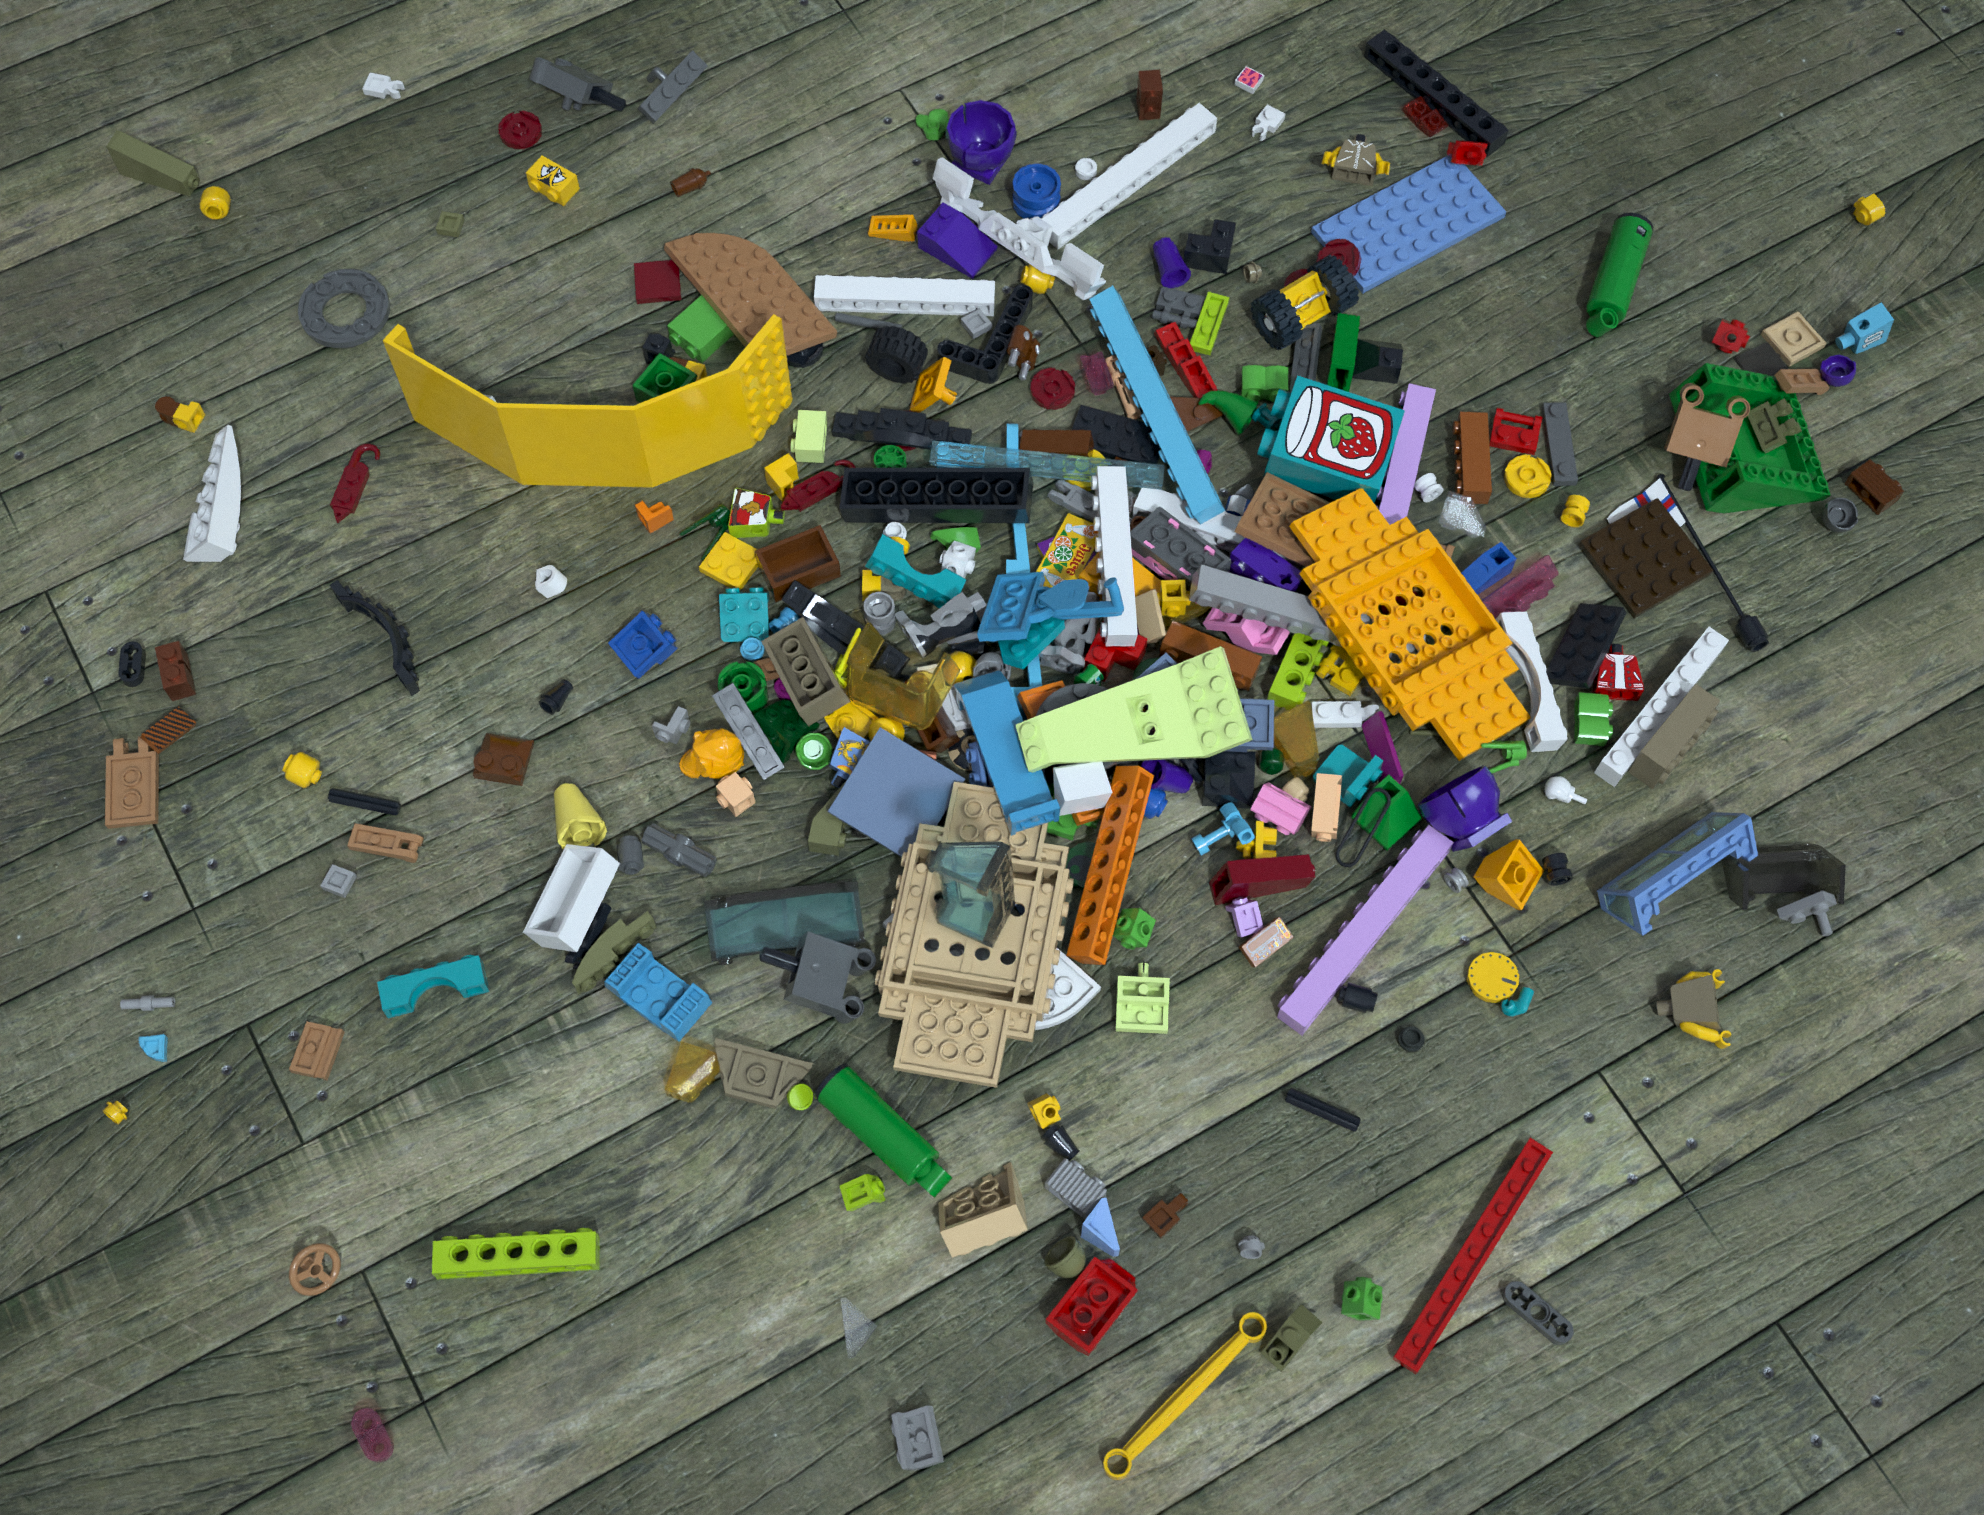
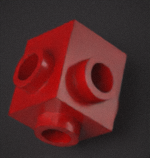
M1722 319L1712 343L1720 345L1719 349L1726 353L1738 352L1740 347L1745 348L1750 338L1747 335L1748 328H1745V323L1739 320L1732 319L1730 322ZM1735 334L1736 338L1730 339L1728 335Z

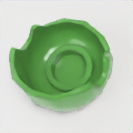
M807 733L798 740L795 755L800 765L809 770H820L831 762L833 748L826 736L820 733Z

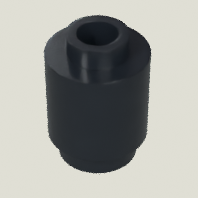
M1348 982L1347 987L1341 986L1338 1001H1342V1007L1362 1013H1366V1011L1373 1013L1378 993L1373 992L1372 988Z

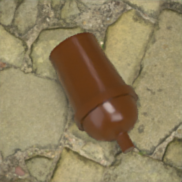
M691 168L685 174L670 181L675 195L680 197L694 190L702 189L707 182L706 176L710 175L711 172L710 170L704 172L700 168Z

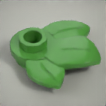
M934 109L929 115L918 114L916 116V125L923 129L927 139L939 140L942 138L949 122L947 111Z

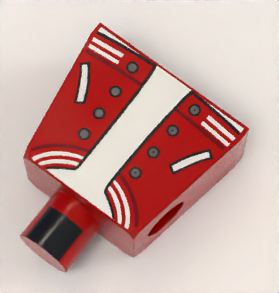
M1611 644L1608 654H1606L1594 679L1592 693L1608 695L1610 700L1639 701L1644 691V685L1637 657L1634 655H1623V646L1621 644Z

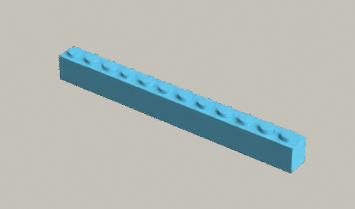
M1111 286L1089 299L1093 306L1090 311L1095 320H1100L1101 325L1098 326L1103 337H1108L1110 341L1107 343L1111 354L1113 356L1116 355L1118 358L1115 361L1121 373L1125 372L1126 374L1124 382L1130 391L1133 390L1135 393L1132 398L1137 408H1142L1144 412L1141 414L1145 425L1147 427L1151 426L1152 432L1149 434L1155 445L1159 444L1161 447L1158 453L1163 462H1168L1170 466L1167 471L1173 482L1177 481L1179 485L1176 490L1182 500L1186 499L1188 503L1185 506L1191 519L1196 518L1202 524L1221 514L1225 509L1120 294L1114 286Z

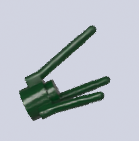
M719 504L709 514L679 533L680 536H683L707 521L714 528L721 527L701 557L702 561L728 529L731 512L723 504Z

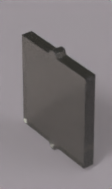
M1768 342L1734 358L1741 370L1774 376L1780 369H1788L1781 360V355L1777 354Z

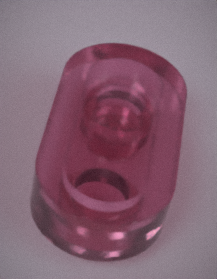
M363 1408L357 1411L352 1418L351 1427L365 1456L375 1463L386 1461L393 1453L394 1444L380 1415L370 1408ZM372 1420L371 1427L364 1429L365 1421ZM383 1444V1451L381 1453H376L375 1449L377 1445Z

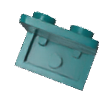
M751 587L749 592H740V588H725V593L719 594L722 641L742 642L748 638H756L763 641L769 637V591L764 592L763 587Z
M1338 745L1313 774L1312 779L1316 783L1317 773L1342 775L1340 801L1351 808L1357 799L1359 801L1363 799L1369 790L1367 787L1371 782L1376 783L1383 773L1381 767L1384 760L1375 755L1368 763L1344 745Z

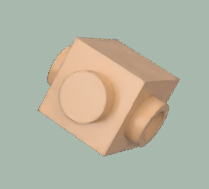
M736 772L730 776L723 777L718 782V785H716L718 794L716 799L724 809L728 807L735 817L756 803L754 793L751 791L753 788L750 782L745 777L740 778Z

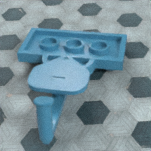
M1043 572L997 575L977 633L979 642L1026 639L1032 623L1042 622L1050 617L1064 620L1120 616L1124 612V604L1117 579L1112 577L1104 583V587L1109 591L1111 601L1085 602L1089 591V584L1083 579L1064 580L1049 588L1043 587L1045 582Z

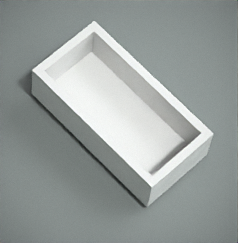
M566 844L523 933L541 947L577 952L620 863L602 848Z

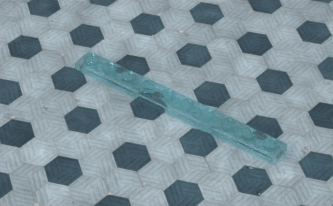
M932 441L929 460L932 466L951 468H1030L1032 476L1091 482V476H1095L1097 466L1126 467L1127 486L1162 490L1165 465L942 441Z

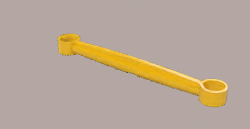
M1255 1312L1245 1314L1240 1320L1238 1332L1209 1357L1161 1405L1122 1449H1112L1105 1455L1103 1468L1109 1478L1121 1480L1127 1477L1131 1470V1461L1163 1433L1203 1393L1248 1343L1259 1342L1264 1337L1267 1324L1263 1316ZM1245 1320H1258L1262 1326L1261 1334L1255 1337L1245 1334L1242 1329ZM1113 1455H1121L1126 1458L1128 1465L1125 1472L1118 1475L1111 1473L1107 1465L1108 1458Z

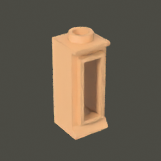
M1317 773L1312 837H1316L1318 841L1330 842L1331 839H1337L1342 775Z

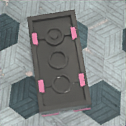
M1160 506L1130 531L1132 555L1165 580H1185L1186 591H1190L1192 576L1201 564L1230 572L1231 559Z

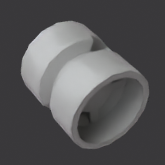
M872 593L865 599L863 605L865 624L867 629L876 635H885L891 632L896 624L894 600L887 593Z

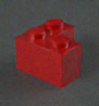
M1099 628L1085 657L1083 671L1088 664H1092L1102 673L1104 677L1102 681L1106 682L1114 663L1135 670L1146 653L1148 638L1137 635L1135 646H1105V637H1101Z

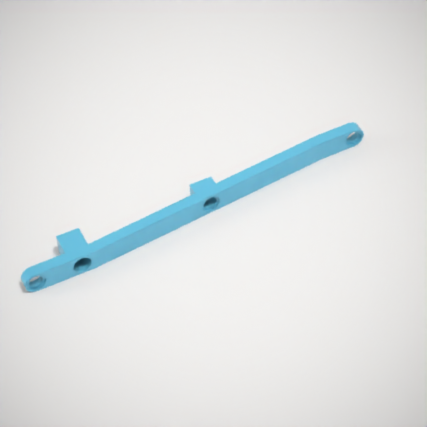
M1007 424L1006 468H1019L1018 424ZM1012 523L1016 560H1006V574L1030 573L1025 523ZM1039 655L1027 665L1029 687H1011L1023 720L1028 719L1017 696L1022 691L1042 686Z

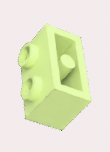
M798 410V419L793 420V433H796V439H791V452L795 453L796 462L824 463L827 434L826 411Z

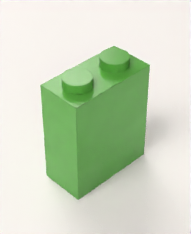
M702 295L667 325L669 340L675 346L683 348L692 359L696 358L701 363L734 335Z

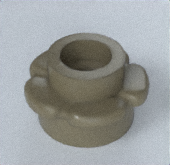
M1253 261L1243 267V275L1247 283L1254 282L1255 284L1262 276L1261 267Z

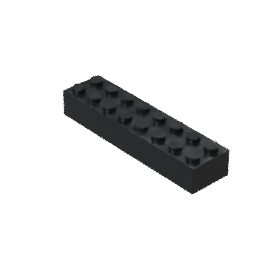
M845 468L839 509L845 523H1030L1034 482L1030 468Z

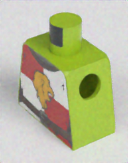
M735 488L728 524L730 535L735 538L765 537L769 535L771 523L784 524L785 511L774 510L772 498L769 495Z

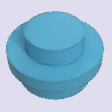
M756 638L746 639L740 647L742 657L748 661L759 660L765 651L762 642Z

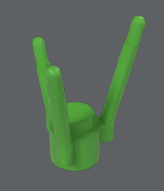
M1523 740L1493 741L1492 743L1481 744L1482 748L1502 749L1503 758L1509 760L1506 763L1490 768L1489 771L1491 773L1510 766H1519V760H1525L1527 756L1526 744Z

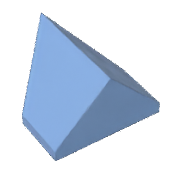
M1102 1198L1083 1222L1081 1238L1115 1257L1119 1256L1120 1248L1107 1198Z

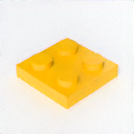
M724 532L699 566V571L729 588H740L741 591L758 568L755 550L758 549Z

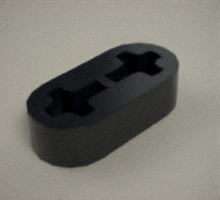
M135 641L127 642L120 651L118 674L122 682L128 687L140 685L145 673L146 653L142 646ZM133 650H136L137 653H134V654H133V660H132L129 655H131V654L133 653ZM133 669L136 674H132L131 678H128L127 676L131 675V670Z

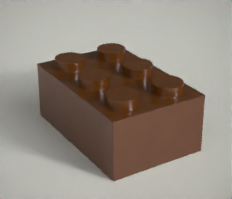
M821 525L755 550L758 568L775 603L782 600L794 580L811 589L841 577L839 561Z

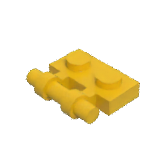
M1333 644L1328 657L1323 658L1320 662V668L1316 674L1320 678H1324L1327 673L1333 676L1330 685L1351 697L1364 678V675L1355 666L1347 651L1343 647ZM1338 657L1344 660L1340 668L1334 664Z

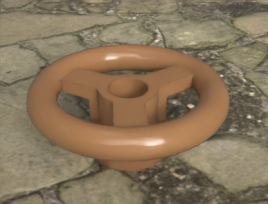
M324 1243L311 1244L299 1251L289 1268V1281L293 1289L302 1295L313 1296L330 1288L340 1272L341 1261L338 1252L332 1246ZM324 1253H327L332 1260L330 1275L323 1271V1265L321 1264ZM308 1277H318L323 1283L316 1287H305L300 1281Z

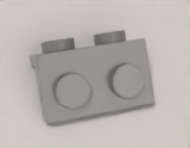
M927 1405L905 1413H892L893 1422L891 1423V1429L897 1441V1459L903 1470L916 1471L944 1462L933 1406Z

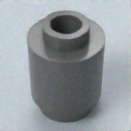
M624 836L619 839V844L617 845V856L620 863L619 870L628 875L637 874L644 867L642 844L636 836Z

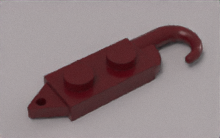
M366 443L356 447L348 465L345 466L330 503L337 523L341 522L350 513L354 514L370 476L368 467L364 463L359 462L362 454L366 451H373L375 459L379 460L380 451L373 444Z
M839 460L834 463L835 466L844 465L848 468H856L854 463L848 460ZM821 471L787 490L781 510L798 509L800 512L842 487L844 475L839 477L833 472Z

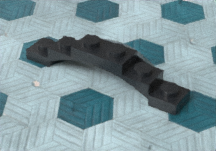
M881 408L880 413L858 410V415L836 412L832 431L833 437L848 438L850 441L892 444L939 451V448H944L969 454L972 439L971 429L949 427L948 421L927 419L925 413Z
M338 580L330 584L335 597L347 612L355 610L366 615L389 634L393 649V669L411 696L418 693L420 690L416 682L419 679L413 671L415 667L411 661L414 659V656L408 649L410 645L406 639L409 637V634L402 624L397 626L394 622L397 619L389 608L385 610L380 602L376 605L373 604L368 596L363 598L359 591L353 594L347 585L343 587Z
M794 580L782 598V601L794 608L795 613L800 618L804 617L819 638L843 656L856 629L860 628L861 632L848 658L850 660L859 658L869 668L883 669L896 679H898L910 661V658L796 580Z

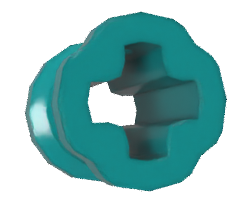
M1265 403L1257 408L1252 417L1254 422L1258 421L1265 428L1274 431L1280 426L1282 419L1270 416L1271 411Z

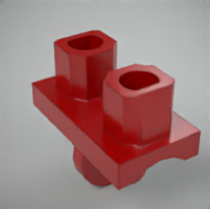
M1456 140V143H1449L1447 155L1452 157L1451 162L1455 164L1482 166L1486 158L1485 149L1488 144Z

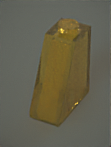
M1309 701L1274 718V748L1282 751L1284 763L1294 777L1302 775L1306 777L1316 770L1319 760L1312 708Z

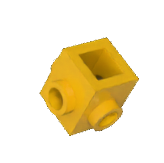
M1161 580L1160 592H1157L1162 616L1177 617L1185 615L1186 606H1190V591H1186L1185 580Z

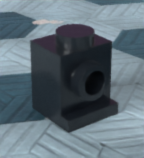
M649 334L642 347L647 364L652 363L656 358L654 357L655 354L661 353L668 358L673 357L675 354V349H672L671 340L661 334Z

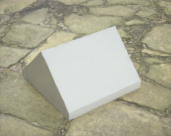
M1103 762L1076 763L1053 768L1054 796L1060 806L1059 816L1105 807L1112 794V790Z

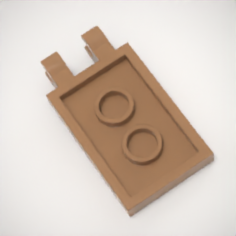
M141 736L138 737V752L129 753V744L124 743V738L113 739V755L106 756L105 826L110 829L158 824L159 754L153 751L141 739Z

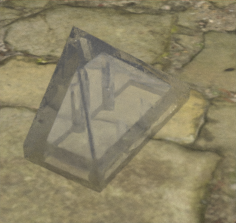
M845 1297L840 1298L846 1348L848 1358H854L877 1328V1325Z

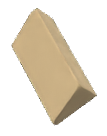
M1150 590L1135 597L1139 635L1148 638L1147 644L1159 642L1166 635L1157 591Z

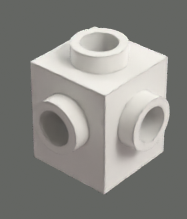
M953 541L948 550H944L941 554L939 561L942 564L941 571L946 568L965 578L967 574H971L974 570L976 548Z

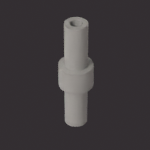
M154 995L141 996L139 999H122L120 1007L122 1010L141 1009L142 1011H154L155 1008L175 1007V997L155 998Z

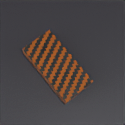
M178 706L143 732L141 739L156 753L160 754L194 728L196 722Z

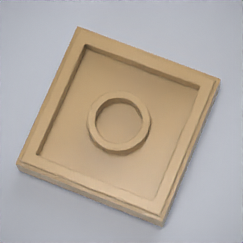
M1798 311L1764 329L1761 333V336L1788 367L1823 349L1827 344Z

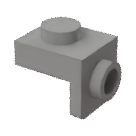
M678 706L667 726L654 721L652 724L654 735L664 743L671 742L677 744L682 733L685 734L688 731L690 720L687 710Z

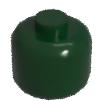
M1277 748L1262 750L1259 758V768L1262 772L1274 775L1283 770L1284 754Z

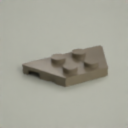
M715 1038L714 1045L724 1095L727 1097L776 1109L787 1097L789 1089L793 1085L799 1084L812 1069L813 1063Z

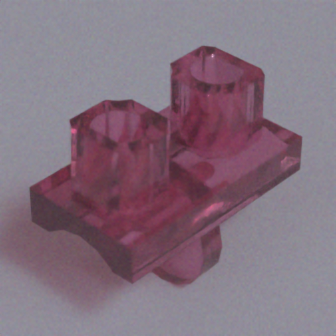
M1102 351L1091 356H1080V362L1091 393L1101 395L1107 393V389L1114 388V383Z

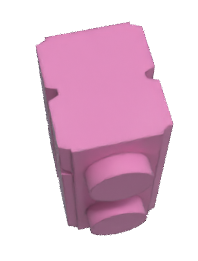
M1267 782L1262 786L1250 810L1255 813L1254 817L1258 820L1264 821V823L1270 821L1276 824V829L1285 835L1290 833L1294 835L1299 831L1311 806L1297 798H1293L1287 792Z

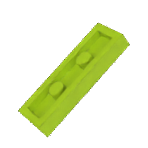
M1208 292L1190 341L1195 352L1211 355L1230 297Z

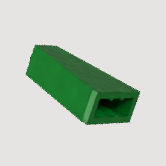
M1338 313L1334 330L1326 385L1347 392L1350 390L1355 366L1360 316Z

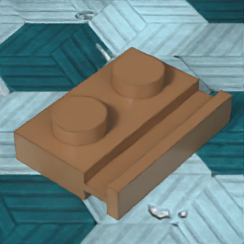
M306 1021L289 1068L290 1072L328 1081L345 1033L343 1029H335L331 1026Z

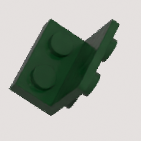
M785 698L754 714L756 721L783 764L789 761L795 743L805 734L818 730L820 726L817 722L808 726L799 715L794 704Z

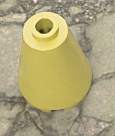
M565 783L560 785L554 792L557 842L563 850L566 844L589 846L594 843L597 846L605 838L607 832L605 822L575 784Z

